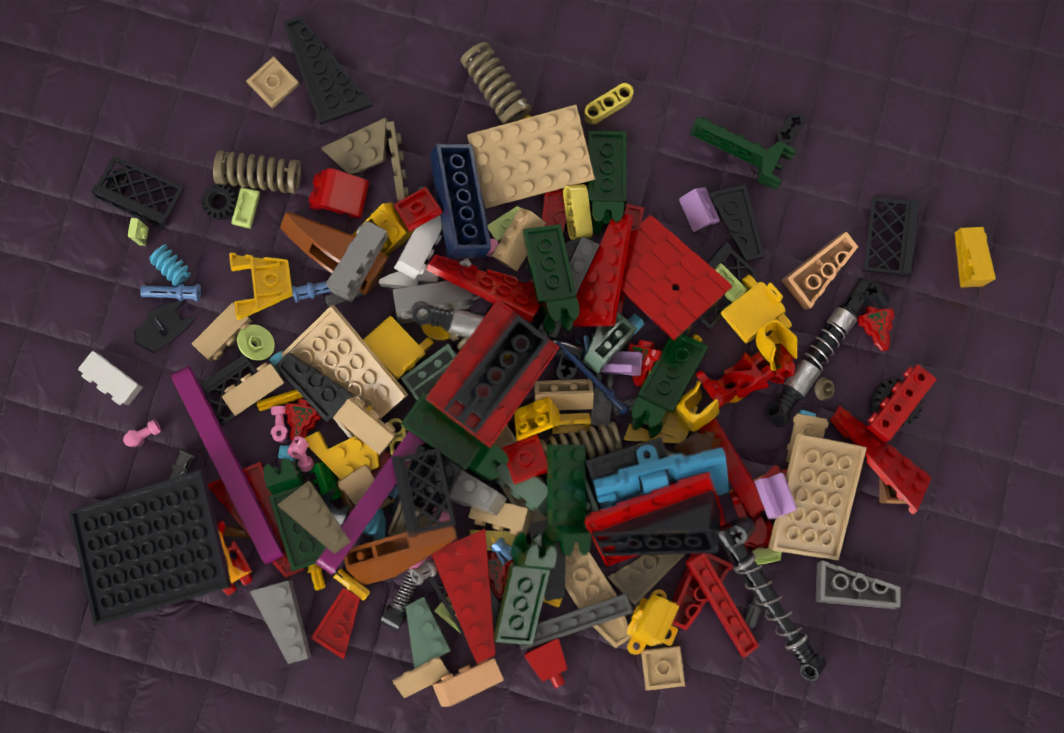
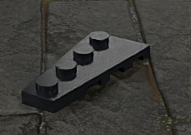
M746 184L710 192L709 196L742 258L746 262L764 258Z
M291 352L287 353L275 366L326 422L331 421L349 398L355 396V394Z
M547 520L531 523L529 529L531 539L537 533L543 537V532L550 526L547 525ZM560 542L555 543L557 557L554 568L549 569L550 573L544 594L545 601L565 597L566 555L560 549Z

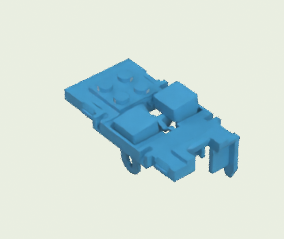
M643 445L636 452L639 465L620 469L618 474L593 481L601 510L617 506V503L650 494L653 490L670 486L665 469L668 471L670 484H677L679 480L709 472L717 495L730 492L723 448H716L685 457L682 454L659 459L656 449L652 445ZM649 452L651 457L646 459L643 453ZM638 476H640L641 484L643 487V490L640 494H636L637 492L641 491Z

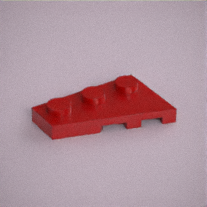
M343 587L311 639L343 660L346 656L360 598Z

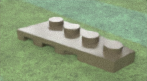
M394 121L386 122V126L390 136L388 140L392 154L393 171L395 172L394 181L397 201L399 202L408 197L409 192L408 187H404V181L407 180L406 171L401 167V163L404 162L403 151H399V144H402L401 134L397 133Z
M310 481L278 504L280 508L334 554L351 542Z
M686 554L643 555L607 578L623 594L627 593L629 600L636 606Z

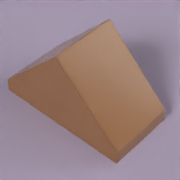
M879 477V503L906 504L904 500L900 501L896 497L897 492L892 486L886 485Z

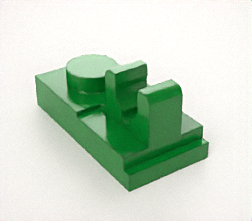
M324 462L314 464L315 466L309 472L310 474H316L317 479L313 480V483H319L321 495L323 496L328 491L334 489L335 492L332 500L342 497L334 472Z

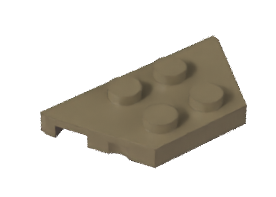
M383 118L322 147V150L348 174L356 175L386 161V122L388 120Z

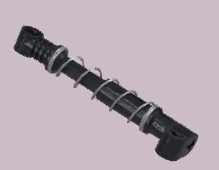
M744 516L720 526L719 542L732 560L733 569L736 573L741 574L746 582L745 587L751 589L756 597L755 602L763 608H767L765 617L776 622V634L786 637L785 648L788 652H792L799 662L801 675L809 681L817 680L826 667L825 659L821 655L816 654L812 649L807 634L798 632L802 627L796 629L788 617L792 612L786 614L778 601L782 596L779 597L771 585L772 581H768L760 569L762 566H759L755 561V554L749 551L744 544L755 531L754 522ZM768 611H769V613H770V615L772 616L773 619H769V618L767 617V612H768ZM778 627L780 628L783 634H779L777 632Z

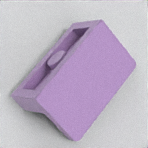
M706 187L696 188L679 198L693 232L720 222Z
M618 352L600 372L613 375L641 376L643 353Z
M783 473L754 481L768 519L779 518L797 510Z

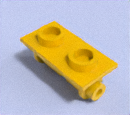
M590 413L560 414L561 424L552 427V434H564L571 431L578 433L580 429L587 432L591 426Z

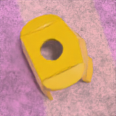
M773 319L758 329L756 336L757 347L763 357L770 363L772 371H777L773 359L776 351L775 344H783L794 359H797V336L778 319ZM772 330L770 335H765L768 331Z
M697 381L695 387L682 397L676 407L678 417L692 432L699 430L719 414L718 399L712 402L700 414H693L689 411L699 404L702 399L700 381Z

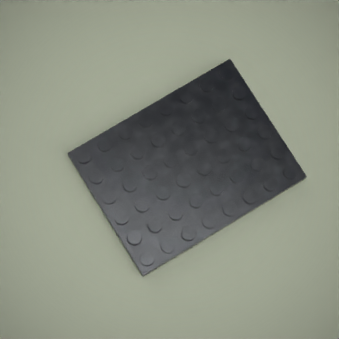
M204 470L191 472L68 511L94 626L232 587Z

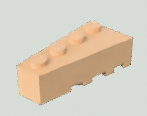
M847 232L839 234L783 278L782 282L804 310L811 309L815 304L814 302L825 291L827 285L835 278L838 271L845 265L858 246Z

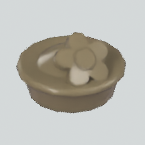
M822 377L816 382L814 390L819 400L826 401L834 395L835 387L832 381Z

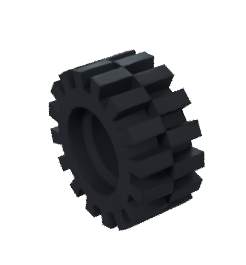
M216 184V186L210 185L211 188L209 190L206 188V193H202L203 199H201L202 208L205 212L216 220H220V218L226 220L227 216L229 218L232 217L231 213H234L238 200L235 193L224 184L222 186L220 184ZM216 196L226 197V205L223 208L217 209L213 206V200Z

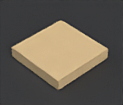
M274 56L246 81L272 109L300 85Z
M680 646L643 650L641 657L645 690L685 686Z

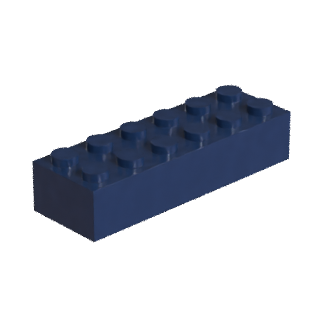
M436 144L430 154L438 205L443 212L440 217L448 258H484L491 249L473 147L468 144Z

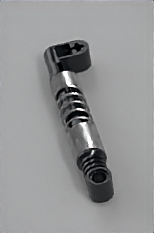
M860 278L842 305H838L827 320L828 325L825 329H821L822 333L819 337H816L817 341L815 344L810 345L813 349L811 355L805 353L808 359H802L797 363L794 376L788 377L782 385V393L779 394L776 401L769 403L764 409L765 416L776 427L780 428L787 425L790 420V410H793V406L796 405L795 402L802 400L806 396L817 377L823 371L821 364L829 362L828 357L834 355L833 350L840 346L839 341L844 340L845 335L858 320V314L864 305L875 309H882L888 305L890 296L881 284Z
M425 301L414 303L411 309L416 323L420 325H429L431 323L432 326L436 324V327L440 326L448 333L468 338L484 318V316L455 308L445 310L444 308L439 309L437 306L434 308L433 305H429ZM420 309L427 310L424 316H418L417 312ZM540 331L555 344L557 341H560L580 360L583 349L582 344L551 337L549 333ZM559 347L553 356L556 357L553 364L554 372L560 380H571L576 373L577 365ZM562 359L568 360V361H572V362H571V363H570V362H566V363L564 364V362L562 361Z

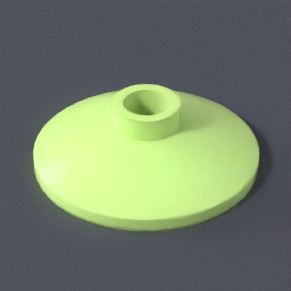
M250 325L246 329L242 328L237 337L240 351L252 360L267 359L274 351V339L270 332L262 326Z

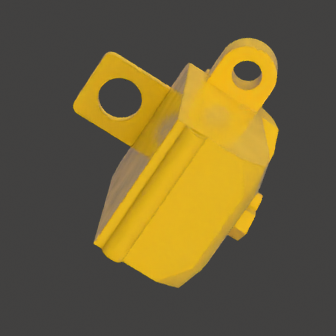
M747 275L742 279L748 291L721 312L726 322L746 344L756 338L759 328L773 319H778L788 329L792 327L790 320L784 314L786 310L781 303L782 294L771 282L768 286L763 282L757 283L751 275Z
M391 316L363 339L396 380L400 379L407 371L413 369L416 366L415 364L426 355L425 352L434 344L433 340L428 337L418 345Z
M663 590L653 591L649 599L642 598L634 610L632 620L627 629V633L631 636L627 649L631 654L637 655L642 653L646 644L649 646L661 643L668 646L672 645L678 629L672 626L671 623L679 606L668 601L667 595ZM670 629L671 637L669 639H665L666 634ZM634 643L638 644V650L633 648Z

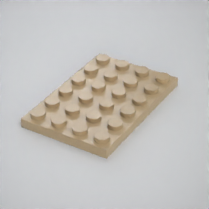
M577 105L467 135L469 145L473 147L480 189L486 209L559 190L568 185H577L595 180Z
M335 305L330 306L281 354L284 357L287 353L291 352L355 394L354 399L357 397L365 403V408L371 406V409L380 416V420L408 396L407 392ZM333 418L349 438L356 436L338 420Z
M799 433L796 434L786 481L797 510L775 519L769 549L839 560L867 447Z

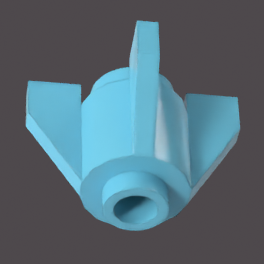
M379 508L362 532L370 537L373 536V539L376 541L385 538L386 517L383 515L384 511Z

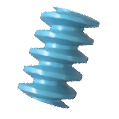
M164 244L157 248L150 256L151 264L156 266V269L161 271V274L166 276L167 280L172 281V285L177 287V285L183 284L190 277L191 272L187 273L189 266L181 267L183 264L182 260L176 262L178 259L177 255L171 257L173 251L171 249L166 251L168 246Z

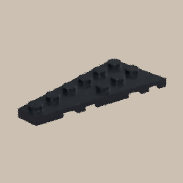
M301 16L283 22L320 125L373 107L370 100L362 93L361 89L353 82Z

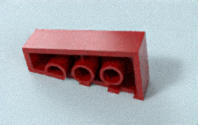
M705 553L721 582H723L724 577L732 570V564L714 555ZM687 565L671 602L679 606L671 624L686 631L708 601Z

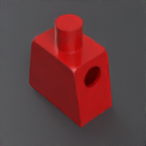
M558 638L524 653L525 658L542 682L551 679L554 688L565 684L561 673L567 670V666Z

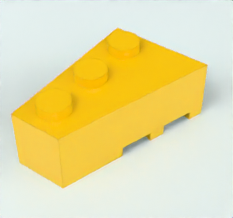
M984 227L960 228L955 232L960 288L981 287L995 280L996 277Z

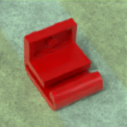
M330 168L315 174L313 178V192H311L308 200L310 203L309 209L315 211L326 209L341 215L344 213L350 214L351 218H362L369 186L368 180Z

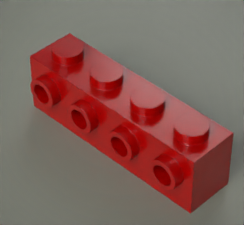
M919 364L913 367L909 366L905 370L903 380L901 382L898 381L892 387L891 391L893 393L890 397L886 396L879 404L880 410L877 413L874 412L867 420L870 422L867 428L884 442L891 440L937 380Z

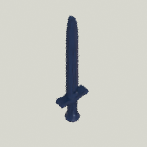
M560 341L556 342L560 349L604 393V397L610 399L618 407L620 414L624 415L629 411V405L622 403L616 397V393L608 389Z

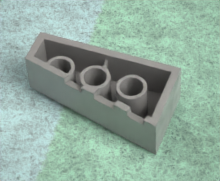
M365 221L364 225H360L355 239L349 244L346 253L326 282L332 293L350 302L354 300L389 236L386 230L368 221Z
M449 281L393 289L394 305L399 325L414 322L411 309L413 304L418 301H425L429 305H433L434 308L437 306L439 309L444 308V310L449 308L467 309L473 306V294ZM420 309L417 315L424 316L427 310Z
M449 465L444 466L447 477L452 476L454 468ZM463 470L460 471L450 493V500L452 502L494 515L498 514L507 500L506 497ZM434 472L436 481L441 480V476ZM431 486L426 487L427 494L432 495L434 492Z
M823 560L817 563L816 602L886 609L900 607V587L829 564V562Z
M285 581L250 591L287 663L290 664L310 658L311 653L293 581Z

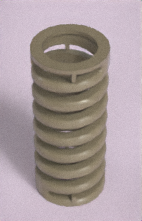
M481 42L470 48L462 56L460 62L464 68L468 69V73L473 77L475 84L479 85V90L484 93L485 99L490 101L491 108L495 109V114L500 118L503 125L524 118L531 111V105L526 104V98L519 99L522 92L520 90L513 91L516 88V83L509 82L511 79L510 74H503L505 67L503 65L498 66L500 63L499 58H492L495 52L490 48L489 43ZM476 52L479 53L477 56H475L474 58L471 59V57H472ZM510 105L506 110L502 111L504 107ZM524 110L520 115L514 117L516 113Z
M218 150L213 165V179L216 184L226 185L230 183L232 186L240 184L244 188L248 186L253 189L260 187L262 190L270 188L274 192L280 190L282 193L289 192L292 194H297L301 180V162L299 160L291 159L288 168H286L285 159L280 158L277 166V180L274 183L273 178L276 168V159L274 157H270L268 160L267 179L264 182L265 156L261 155L258 159L257 178L254 181L256 156L254 154H250L248 157L247 177L244 179L246 155L244 153H240L238 156L236 178H234L236 153L233 151L229 153L224 150ZM226 157H227V172L225 171V168H226ZM285 172H287V181L284 185L283 179Z
M614 421L608 423V430L605 425L600 424L597 431L594 427H589L587 434L583 429L578 430L577 436L571 431L568 433L567 439L563 434H559L557 438L558 444L553 436H550L547 441L548 445L585 444L590 459L596 458L594 441L600 456L606 454L604 439L610 453L622 449L619 433ZM539 439L547 458V445L543 439Z

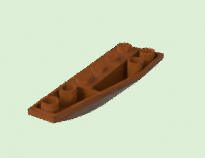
M288 211L285 213L280 226L300 249L330 273H333L346 253L349 244L356 237ZM381 252L378 254L359 289L361 293L366 295L376 286L389 258Z
M449 519L446 521H442L441 523L449 522L451 520ZM454 526L417 534L416 537L409 538L407 532L353 547L345 556L344 561L347 571L364 586L400 575L451 543L457 537Z

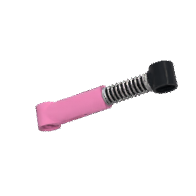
M443 511L439 521L449 520V514ZM432 555L407 570L408 574L406 573L407 576L404 577V583H401L402 587L400 586L399 593H396L397 596H395L396 599H393L392 605L387 606L380 620L381 624L396 631L399 630L406 616L405 608L408 605L407 602L411 598L410 595H413V589H416L415 586H417L411 578L410 570L423 565L425 560H432Z

